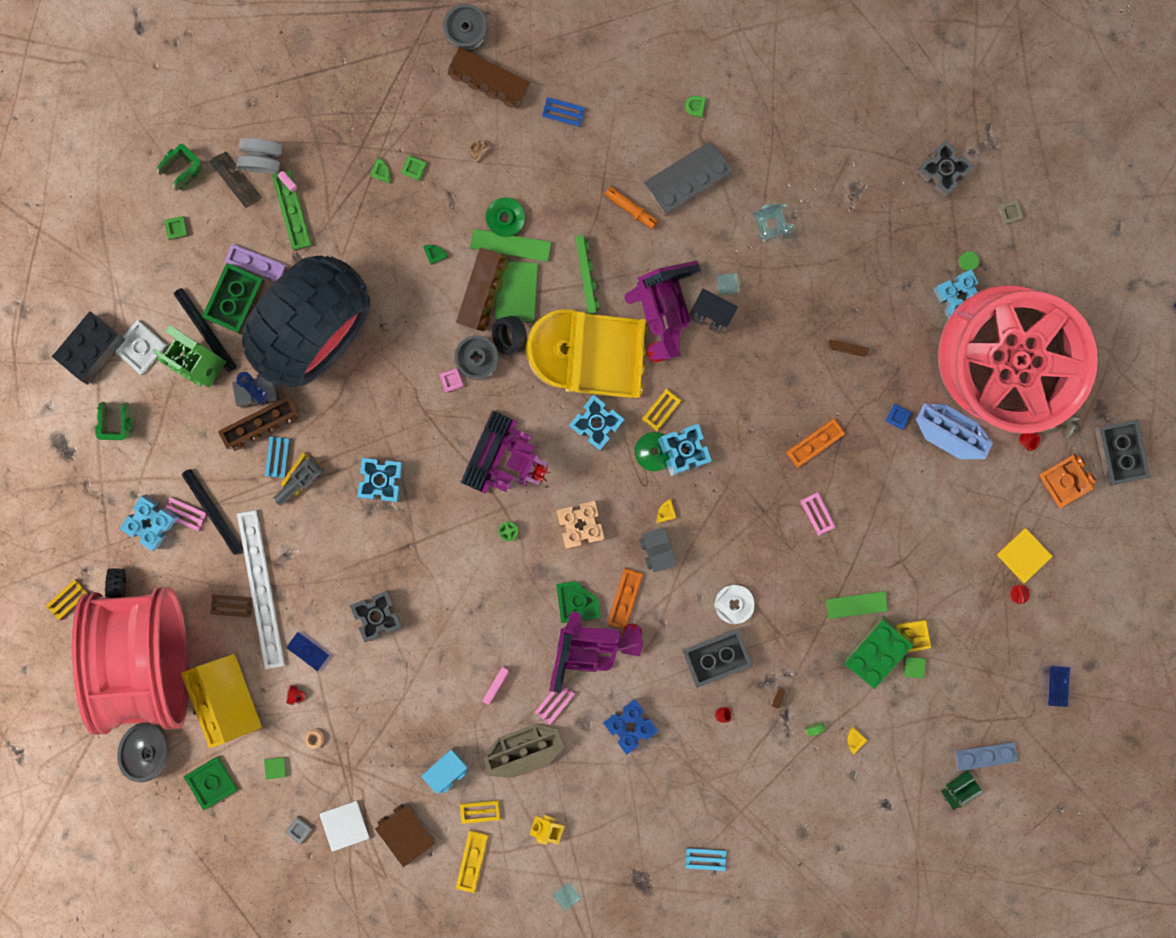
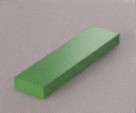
M291 170L284 171L294 182ZM273 174L272 179L292 250L296 251L312 246L297 190L292 193L277 176L278 174Z
M473 229L470 249L479 250L481 247L503 255L548 262L551 242L518 236L501 237L493 232Z

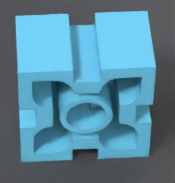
M972 269L955 278L956 283L952 284L951 280L934 288L940 303L945 301L948 306L944 310L948 319L955 309L964 302L962 299L958 300V291L965 295V300L977 293L975 286L979 283Z
M593 395L583 407L586 410L585 414L581 416L578 413L570 423L569 428L580 436L584 433L590 438L587 442L601 451L610 439L607 436L608 432L612 430L615 433L625 419L614 410L608 413L604 410L606 404ZM593 419H601L600 424L602 426L600 428L592 427L593 423L591 421Z
M699 424L684 428L680 431L681 435L679 436L677 431L658 439L662 453H668L670 459L666 461L671 476L686 472L690 469L689 465H692L694 469L712 461L707 446L702 447L700 441L704 438ZM681 446H683L684 449H688V452L686 454L682 453Z
M362 458L360 474L365 475L364 482H359L357 497L375 500V495H381L382 501L399 502L400 486L395 485L396 478L401 479L403 463L385 461V465H379V460ZM379 475H382L385 479V483H382L381 486H379L378 482H375L376 477L379 478Z
M146 494L142 495L133 507L136 513L128 515L119 529L132 538L135 536L141 537L139 543L154 551L158 549L166 537L163 531L170 530L179 516L167 508L160 510L157 507L159 502ZM147 519L151 520L150 523L152 524V526L147 525Z

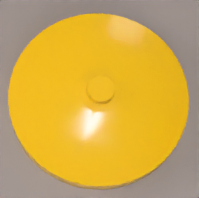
M560 309L543 315L532 326L527 337L526 356L529 366L542 382L555 388L566 389L572 313L578 312L575 310Z

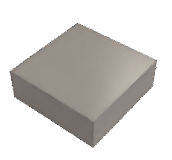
M297 816L285 833L301 845L313 828Z

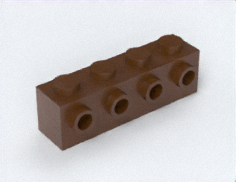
M460 47L449 66L447 74L453 80L462 81L468 84L471 89L480 90L489 98L498 99L506 106L516 109L519 108L530 85L529 81Z
M480 247L456 323L485 331L490 322L489 315L491 309L494 308L496 303L497 290L500 289L502 284L503 272L508 266V256Z
M287 396L219 430L218 433L226 449L237 451L244 447L243 443L249 440L255 442L262 438L261 434L267 431L269 434L280 429L279 425L285 422L287 425L298 420L297 416L300 413L292 397Z

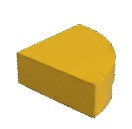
M671 499L665 501L660 506L657 512V523L677 518Z
M852 726L847 735V744L849 750L854 755L867 742V739Z

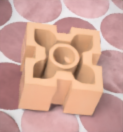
M595 501L579 504L580 510L573 511L572 506L556 510L560 526L565 525L567 532L562 533L566 549L580 546V540L588 539L589 543L604 540L601 524L596 525L594 517L599 516ZM578 519L586 522L582 531H579V528H575Z

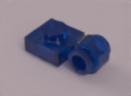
M241 372L237 375V384L245 388L263 406L268 401L265 397L267 393L260 386L256 388L252 385V375L248 372ZM246 376L248 378L247 382L242 383V378Z

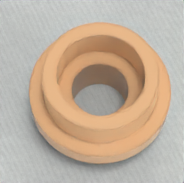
M318 729L309 730L304 736L305 744L311 749L321 747L324 743L323 733ZM312 735H316L318 737L317 742L311 741Z

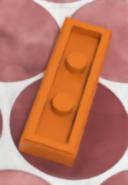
M833 418L785 453L795 467L799 468L845 435V432L835 418Z
M624 568L607 625L622 630L628 625L643 577L642 573Z

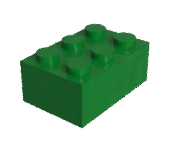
M226 263L202 317L241 335L244 324L253 310L266 281Z
M883 615L845 658L844 665L875 690L913 647L914 640Z

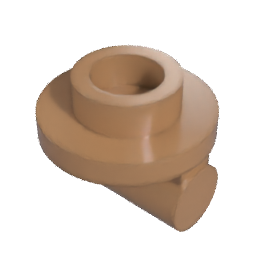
M483 140L474 141L469 147V155L476 162H479L490 146Z

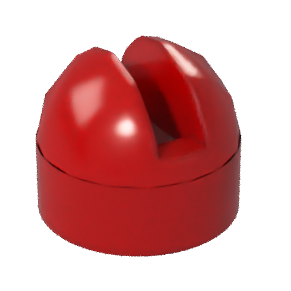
M720 707L716 709L714 717L719 723L730 722L731 711L728 707Z

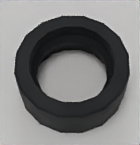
M511 315L495 321L492 328V338L498 351L502 354L510 355L520 352L525 348L527 332L522 321L518 317ZM507 327L509 328L512 335V343L510 342L507 335Z

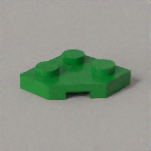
M576 581L556 584L561 623L568 622L571 612H578L581 615V621L600 618L599 602L596 596Z

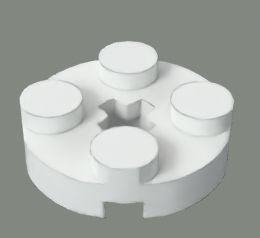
M730 585L719 591L714 606L717 615L723 621L730 624L745 622L751 617L754 611V599L750 591L745 587ZM730 600H739V609H730Z

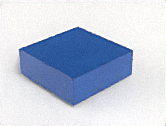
M894 403L885 422L903 430L912 412Z

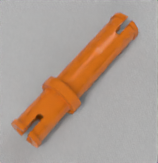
M613 186L606 190L605 197L632 215L635 221L639 220L650 230L659 221L646 212L643 206L639 207L613 188Z

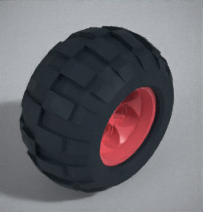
M323 255L306 257L289 268L262 296L244 324L242 346L245 348L244 355L253 369L265 380L279 386L287 385L290 388L307 385L320 376L349 346L369 315L370 297L366 293L367 286L361 276L350 265L333 256L324 257Z

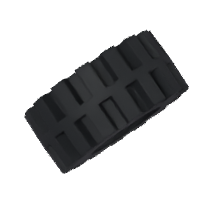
M108 568L105 581V597H110L111 599L124 598L126 588L125 569Z

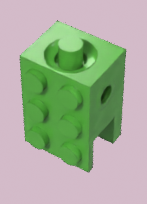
M169 325L165 332L175 339L165 354L153 349L152 352L158 355L157 360L199 387L203 384L210 388L227 361Z

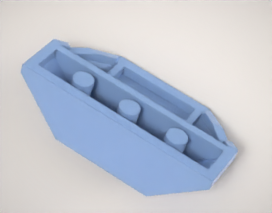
M924 403L916 418L927 441L959 459H985L992 447L993 442L991 439H988L986 432L979 423L946 404Z

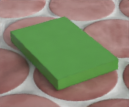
M508 262V266L501 278V287L496 293L495 320L512 315L518 317L522 322L534 323L538 263Z

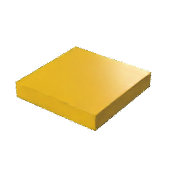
M1026 528L1020 531L996 554L1023 584L1053 557Z

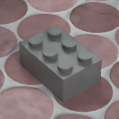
M1138 419L1094 428L1107 486L1150 478Z
M737 628L682 649L697 688L752 667L749 655Z

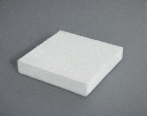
M137 320L122 336L126 340L115 353L140 375H143L158 358V355L152 352L153 349L162 353L168 346L142 322Z
M358 801L319 814L332 852L370 839Z

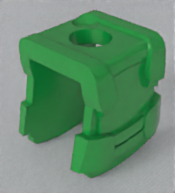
M182 143L174 150H169L156 169L157 173L162 175L181 156L191 164L173 182V189L176 191L181 190L188 184V180L196 178L201 172L200 160Z
M100 402L96 408V419L98 420V425L95 427L96 438L99 440H124L128 438L133 426V420L130 418L129 403L124 402L121 405V432H106L107 403Z

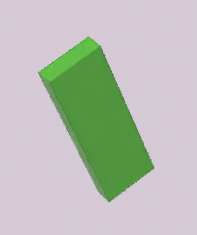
M885 591L826 599L828 619L888 611Z

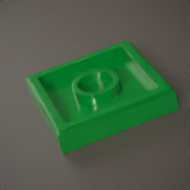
M219 756L183 776L203 810L238 790Z

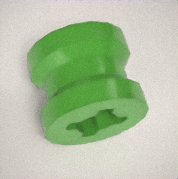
M508 521L500 525L498 533L503 540L512 541L518 536V528L513 522Z

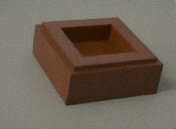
M777 687L770 706L777 709L780 708L786 692L784 689Z

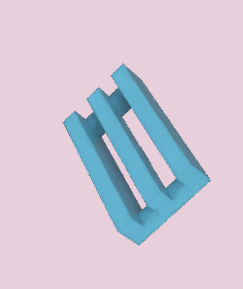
M269 437L265 476L285 478L290 439ZM274 441H276L277 444L275 452L273 473H270ZM281 442H285L281 474H279L278 465Z
M686 849V869L725 871L726 850ZM690 853L722 855V858L690 856ZM690 861L721 863V866L690 864Z

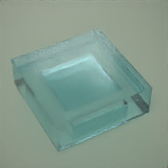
M736 273L716 276L719 295L739 293Z
M569 883L553 894V897L565 911L581 899Z

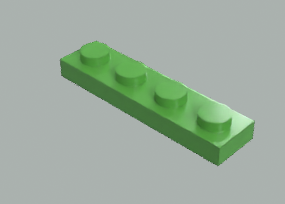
M583 235L575 236L588 314L596 315V310H599L598 298L593 296V290H596L595 279L590 278L589 271H593L591 259H587L586 252L590 251L588 240H584Z

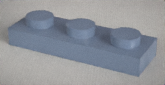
M1015 742L955 751L958 771L1018 762Z

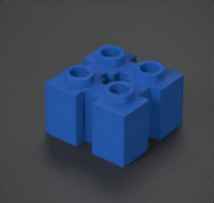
M635 698L622 707L624 711L618 716L615 712L603 721V724L612 736L615 733L618 734L620 739L617 740V743L626 755L639 746L637 742L643 737L645 740H648L658 732V729L649 717L644 720L641 716L644 710ZM627 722H630L631 724L636 723V726H634V731H627L625 729L627 727Z

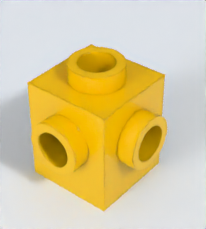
M544 814V817L535 816L529 835L536 837V842L559 845L565 826L555 822L556 818Z

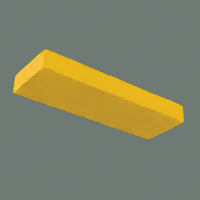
M469 830L455 889L475 893L489 834Z

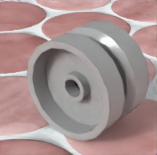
M239 139L238 150L247 155L237 157L236 168L255 173L278 174L280 172V162L274 158L282 155L283 145L263 139Z

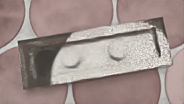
M227 152L212 158L210 161L211 165L245 208L261 200V195L243 172L236 168V163Z

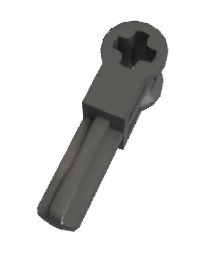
M312 456L306 459L290 475L293 479L274 496L273 499L278 505H283L300 488L305 490L325 471L324 468H320L313 461L314 458Z

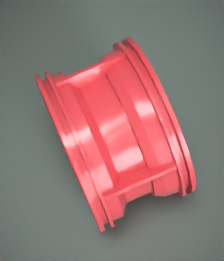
M994 286L981 290L967 298L949 317L939 342V371L944 386L953 400L973 416L985 420L1000 429L1014 433L1041 432L1066 421L1087 399L1097 373V347L1093 333L1083 316L1072 305L1057 296L1021 286ZM1014 308H1033L1043 313L1044 316L1024 332ZM995 315L998 342L973 343L980 328ZM1058 331L1064 344L1065 356L1046 350V347ZM1012 334L1014 341L1008 345L1006 339ZM1028 338H1032L1033 344L1027 348L1026 341ZM1000 350L1001 357L998 360H994V353ZM1038 356L1040 362L1037 366H1033L1032 361ZM969 362L993 369L981 394L972 380ZM1007 369V376L1001 379V371ZM1026 372L1027 378L1021 382L1019 377L1021 373ZM1042 376L1060 377L1055 387L1045 396L1040 378ZM1014 387L1026 407L1018 409L997 407Z
M172 587L155 588L152 594L137 597L111 599L110 597H103L98 592L92 594L84 593L80 596L73 619L72 667L80 715L90 734H109L112 729L118 728L121 724L149 722L161 725L166 730L172 728L179 729L183 726L187 715L189 693L181 673L189 670V652L182 608L177 594Z

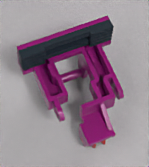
M697 260L658 268L638 277L637 287L625 294L624 298L628 304L642 301L647 323L649 322L652 333L661 337L662 341L650 344L647 350L648 357L653 362L681 356L679 351L681 329L687 328L691 320L679 281L701 272ZM663 316L666 317V321H667V325H668V328H667V329H665V324H664Z
M491 410L460 483L485 494L489 485L507 492L512 487L509 485L511 480L526 487L528 485L527 481L539 486V483H542L543 480L547 482L544 476L550 472L547 471L548 463L540 460V456L532 453L535 446L528 444V441H532L533 437L514 430L518 421ZM506 446L509 447L508 451L511 452L506 467L519 472L518 477L520 479L497 469Z
M571 612L566 627L560 630L549 691L561 693L565 669L597 672V670L609 671L613 667L617 651H621L622 654L640 656L644 642L642 640L643 633L641 627L636 624H628L624 627L622 637H620V631L615 629L581 627V615L578 612ZM578 649H594V650H596V651H593V650H578ZM599 652L611 653V658L608 656H599Z

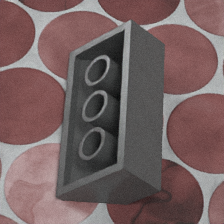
M709 141L643 183L665 216L731 175L732 170L721 153Z

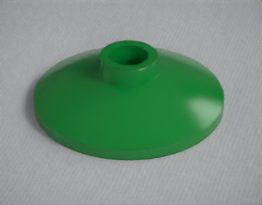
M512 198L496 199L487 208V226L498 236H513L524 225V210ZM503 215L509 216V220L507 222H504L502 220Z
M650 432L643 435L635 446V458L638 464L648 471L665 469L667 467L666 461L670 459L668 453H662L658 439L664 436V434L659 432ZM652 448L658 449L657 455L651 454Z

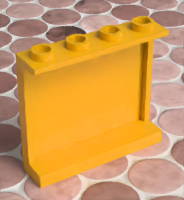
M585 312L572 313L566 392L633 399L640 398L643 392L641 375L644 374L645 365L642 363L643 355L646 353L644 337L648 331L646 319L639 320L585 314Z
M235 654L181 673L209 749L262 728Z

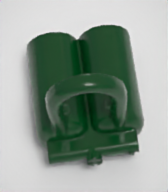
M968 770L947 783L945 788L941 790L946 798L945 801L950 804L953 810L962 808L983 793Z

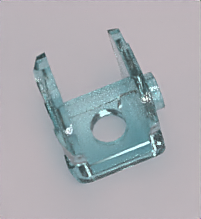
M786 203L767 204L762 206L761 210L753 213L762 242L769 241L770 238L779 235H788L794 228V224L786 226L781 209L787 206ZM770 218L775 219L777 222V226L774 229H768L766 226V221Z

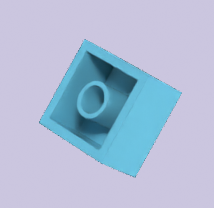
M453 747L425 771L421 777L436 794L440 791L444 794L452 787V781L455 778L459 781L467 774L469 764Z

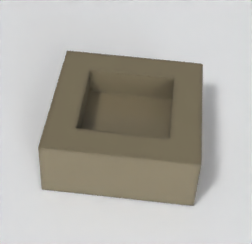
M1018 200L998 206L1004 225L1023 219Z

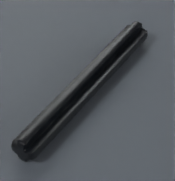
M182 288L176 290L174 296L214 354L227 361L224 365L227 372L233 371L236 368L235 363Z
M192 470L184 471L182 477L234 555L240 553L243 548Z

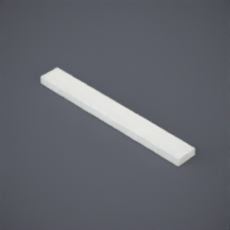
M254 510L238 513V523L265 669L285 666L258 512Z

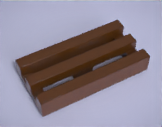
M831 339L827 346L830 350L866 357L869 348Z
M212 594L210 614L250 618L252 598ZM217 599L248 601L247 605L216 603ZM216 607L247 609V613L216 611Z

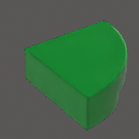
M436 245L423 246L430 265L449 258L447 253Z

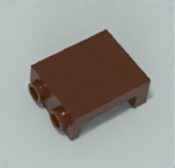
M400 804L393 810L395 814L389 818L387 816L377 821L378 826L375 828L402 867H405L436 844L434 837L430 836L411 810L409 804L405 806Z

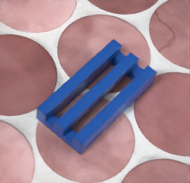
M547 97L542 117L580 128L585 107ZM550 103H551V104H554V105H558V106H561V107H565V108H569V109H572V110L579 111L580 113H579V114L573 113V112L566 111V110L559 109V108H555V107H552V106H549V105H550ZM548 110L553 111L556 113L578 118V120H569L566 118L548 114L547 112Z

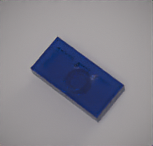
M299 632L295 634L286 646L289 651L316 671L321 668L330 656Z

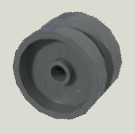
M459 4L452 7L444 19V32L448 43L456 50L459 47L468 52L478 49L485 42L488 34L487 22L483 12L471 4ZM465 25L466 27L469 26L467 30L462 29V27Z
M473 335L459 343L455 351V363L463 376L471 380L481 381L495 373L499 363V355L495 345L489 339ZM475 355H479L481 357V359H479V362H475V360H473Z

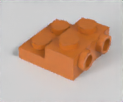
M1073 453L1039 474L1059 508L1095 488L1094 483L1096 479L1091 472L1087 473L1083 467L1086 463L1081 455L1076 456Z

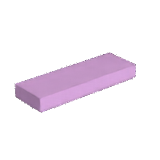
M231 244L224 261L273 282H276L285 273L287 268L285 264Z

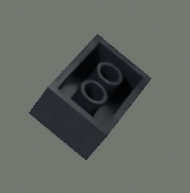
M703 288L689 315L692 316V321L700 325L705 323L710 326L709 329L720 334V332L725 333L738 306Z
M89 311L52 357L78 380L88 385L126 339L96 314Z

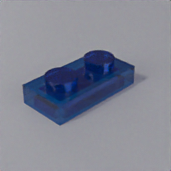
M1049 666L1047 706L1068 707L1070 667Z

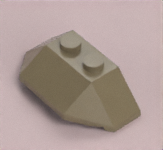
M533 724L498 738L488 754L484 756V761L489 776L514 778L550 764L563 750L564 745L558 729Z

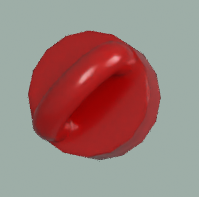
M1022 433L1018 443L1026 450L1032 451L1038 447L1041 437L1038 433Z
M1018 584L1010 589L1009 596L1012 602L1023 604L1028 601L1030 592L1026 586Z
M289 685L285 703L294 705V702H302L305 699V693L297 690L298 686Z

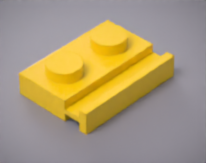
M926 619L895 624L914 640V645L908 652L931 648Z

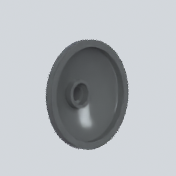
M139 723L132 726L123 735L118 747L117 760L122 774L127 779L139 783L154 779L162 771L166 763L168 742L164 732L154 724Z

